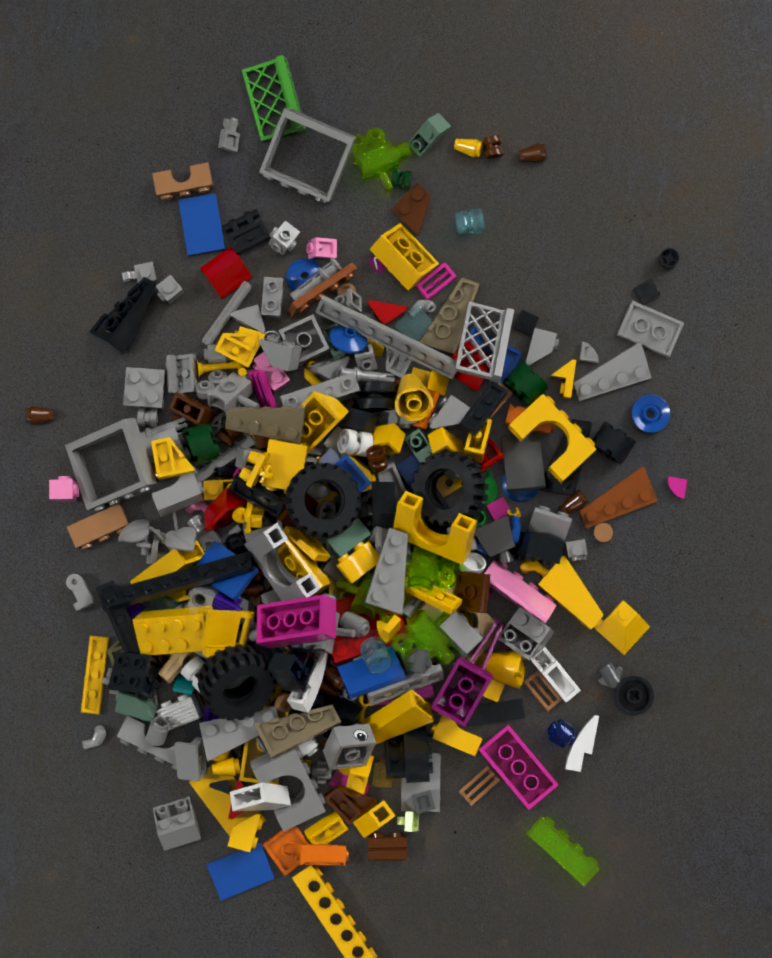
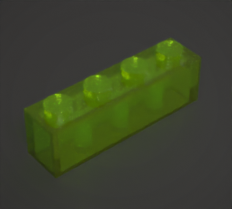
M540 815L525 833L585 887L600 870L597 867L599 862L591 855L587 858L582 853L584 849L577 842L572 844L568 840L570 836L562 829L558 831L553 827L555 824L553 820L548 816L544 818Z

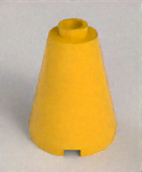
M406 374L401 378L394 402L395 410L400 417L402 416L410 422L422 420L428 416L430 410L432 411V395L415 374Z
M514 650L492 652L485 670L494 675L493 680L520 689L526 670L523 660H526V658ZM483 653L473 664L481 667L487 653Z

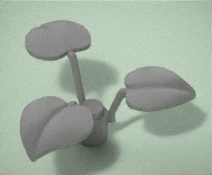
M175 511L172 513L175 531L167 532L165 538L153 527H149L150 523L148 520L140 519L126 525L121 531L118 540L119 542L124 541L128 543L139 542L149 535V531H152L170 551L173 549L194 551L197 533L192 527L178 529Z

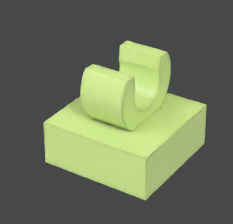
M406 811L405 817H397V825H405V831L408 832L418 831L419 814L416 811Z

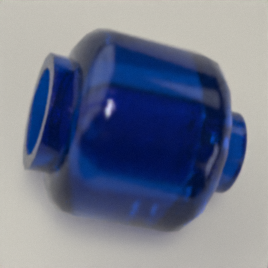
M563 719L554 720L547 730L549 741L561 748H565L568 744L572 745L577 737L575 735V727Z

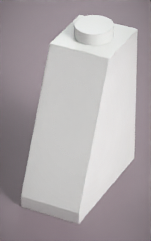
M259 783L230 792L232 811L276 810L291 805L288 786Z

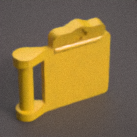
M209 609L200 647L203 648L202 655L213 657L216 651H222L227 646L235 647L236 644H242L244 647L247 645L251 619H254L255 613L248 610ZM244 618L239 642H236L240 619Z

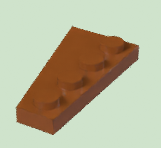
M353 262L292 302L286 313L290 320L304 312L313 303L319 302L323 295L335 291L342 282H348L354 278V273L357 269Z
M644 466L579 511L585 529L658 502Z

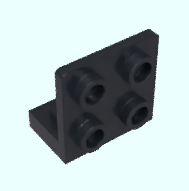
M117 652L108 689L136 693L144 699L151 700L161 662L150 655Z

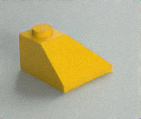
M622 600L596 630L625 655L650 626L632 607Z

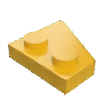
M222 333L214 351L249 368L260 346L259 340L264 338L265 334Z
M170 437L151 441L158 480L195 472L194 467Z
M286 526L283 529L285 535L312 560L326 562L330 558L329 553L316 537L301 532L297 527Z

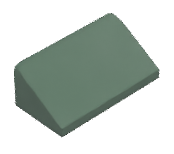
M357 518L350 528H347L339 535L329 538L327 542L336 555L342 557L371 535V533Z

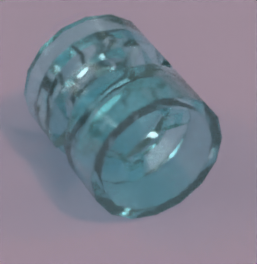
M481 207L470 209L469 212L465 210L454 212L458 236L468 235L470 231L474 233L485 232Z
M371 637L362 642L359 649L368 671L371 674L386 672L391 667L392 660L383 640L379 637Z

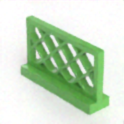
M284 55L277 56L274 60L242 69L261 142L273 138L278 123L274 125L268 120L273 111L282 115L281 112L275 110L279 100L286 103V108L288 107L302 113L288 61ZM275 65L277 71L273 78L265 74L269 66ZM256 71L260 75L257 81L253 83L249 80L247 73ZM263 76L271 79L267 89L258 85ZM274 82L281 85L278 96L270 92ZM256 88L265 91L260 101L253 96ZM268 94L276 97L272 107L263 103ZM261 106L270 109L265 119L258 114ZM290 120L292 128L284 130L282 136L297 131H305L306 127ZM266 123L275 127L272 134L264 136L263 129Z

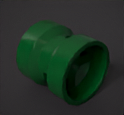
M393 168L390 187L396 188L400 186L405 190H409L412 171L406 170L402 172L400 169Z

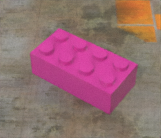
M325 595L257 605L256 643L267 648H276L336 639L335 599Z
M508 724L478 749L528 810L558 786V783Z

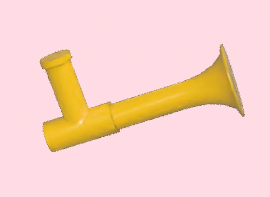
M197 360L198 378L203 373L226 369H238L240 376L247 374L245 368L248 367L236 361L204 364Z

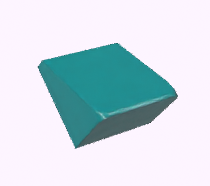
M177 675L173 691L191 695L194 692L192 681H187L183 675Z

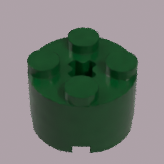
M521 362L502 382L509 389L512 388L514 390L513 395L519 401L523 400L526 405L530 406L545 393L548 385L538 373L535 374L531 371L532 368L529 365Z
M202 423L182 430L183 436L187 434L185 443L192 461L196 460L194 462L195 467L217 459L220 450L217 442L213 443L212 435L214 434L210 424Z

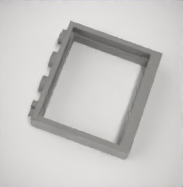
M288 107L284 108L259 172L264 174L263 177H266L268 180L273 181L276 179L281 181L280 184L284 187L291 188L292 186L297 188L298 192L308 196L311 194L316 196L315 200L330 202L357 137ZM289 119L347 144L328 192L270 168Z
M135 418L123 419L65 445L87 510L95 509V512L106 509L105 505L110 504L112 506L121 503L120 499L124 497L125 499L133 498L136 496V492H147L150 490V486L157 484ZM124 432L140 482L98 499L81 450Z

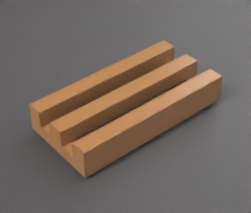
M539 670L523 681L547 712L563 700ZM536 676H538L542 680L546 687L556 697L555 701L552 700L548 693L538 683V681L535 679ZM531 680L550 702L549 706L530 685L529 682Z
M486 766L463 786L459 793L472 806L497 784L500 779ZM484 773H489V775L485 777L478 785H476L468 794L464 792ZM492 777L495 779L472 800L469 798Z

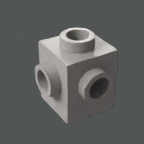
M284 221L279 229L275 227L270 233L271 240L268 244L275 252L284 255L287 250L291 252L296 246L297 242L295 240L300 231L287 221Z

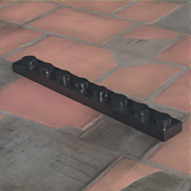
M250 551L102 592V609L104 612H109L254 571L252 555Z

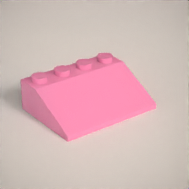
M494 560L484 573L491 574L489 587L518 608L521 607L541 622L546 623L557 606L554 604L555 599L548 594L543 596L538 592L539 588L531 582L528 585L523 581L524 577L518 572L514 571L512 573L507 570L508 565H502L501 560H498V562Z

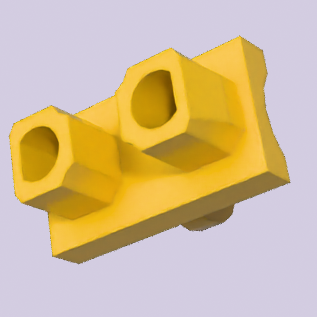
M250 452L247 461L255 464L253 470L243 467L239 475L241 479L247 482L246 485L250 488L256 486L258 480L264 484L267 478L273 479L274 475L270 473L272 466L267 464L264 470L270 454L266 452Z
M247 502L246 509L243 507L234 509L232 517L237 523L246 522L245 533L251 534L252 528H262L265 511Z

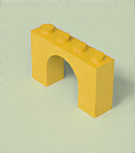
M542 394L509 425L508 429L522 442L532 431L541 425L552 424L561 428L567 437V449L548 470L560 483H563L596 451L595 443L589 437L585 438L581 434V428L575 423L572 424L568 420V415L562 409L559 411L554 406L555 402L550 396Z
M405 491L397 503L393 529L408 534L407 542L463 565L471 553L477 520L459 513L451 525L450 534L436 533L429 529L421 518L423 498Z
M492 679L483 697L498 702L505 684ZM438 712L437 715L441 717L438 724L434 722L430 731L433 734L432 738L476 756L483 738L462 730L455 721Z

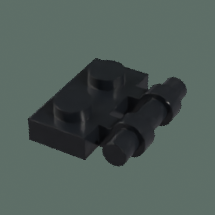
M257 209L251 212L247 211L243 216L235 220L233 218L229 220V223L223 225L225 232L234 231V234L228 236L236 254L271 238L263 221L260 220L255 223L253 220L260 216ZM246 222L249 223L250 226L239 230L238 226Z

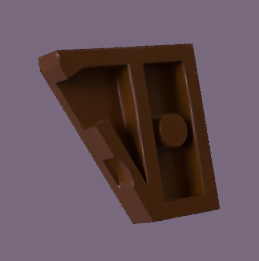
M339 784L324 794V800L348 825L377 805L376 799Z

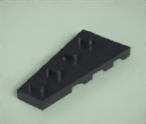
M572 419L571 423H575L581 428V434L585 438L589 437L592 423L590 421ZM565 434L544 473L546 488L538 490L575 496L582 465L563 483H560L548 470L567 449L568 441Z

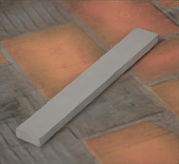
M324 295L322 296L315 313L346 328H353L356 333L453 380L457 372L454 371L455 359Z

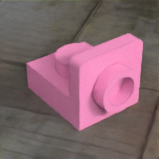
M315 237L309 240L306 247L308 259H331L332 257L336 259L337 239Z

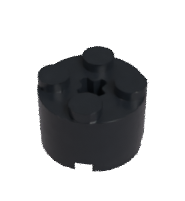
M604 421L592 439L595 443L594 447L598 452L605 454L607 458L622 464L636 444V441L628 436L626 437L627 433L619 428L615 430L611 424Z
M625 677L613 690V700L616 707L628 715L642 714L653 703L652 686L642 677ZM636 691L637 699L630 700L629 698L631 695L629 694V692Z

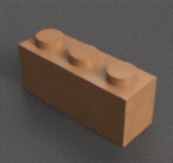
M118 503L67 526V530L75 548H81L83 551L92 547V543L97 540L103 542L110 538L109 535L115 532L117 535L120 534L123 528L129 524V520L122 505Z

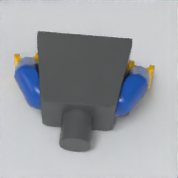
M516 508L517 512L511 514L509 509V516L475 529L476 551L484 556L489 555V557L498 555L502 565L513 561L509 550L515 548L516 543L520 539L521 514L519 509Z

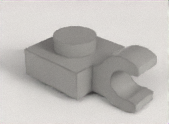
M231 117L229 120L225 118L223 121L225 129H221L218 148L235 153L238 151L240 134L236 133L238 119Z
M153 262L134 265L135 271L122 273L124 282L133 280L139 282L144 277L154 282L157 281Z

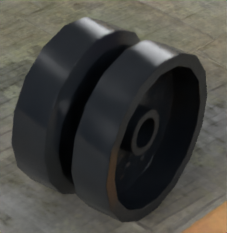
M358 382L360 391L355 392V394L363 398L355 401V409L366 412L395 410V399L390 396H394L397 393L396 382Z

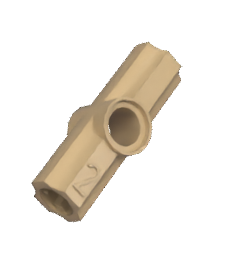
M194 652L170 654V658L160 668L158 675L170 684L184 666L195 657Z

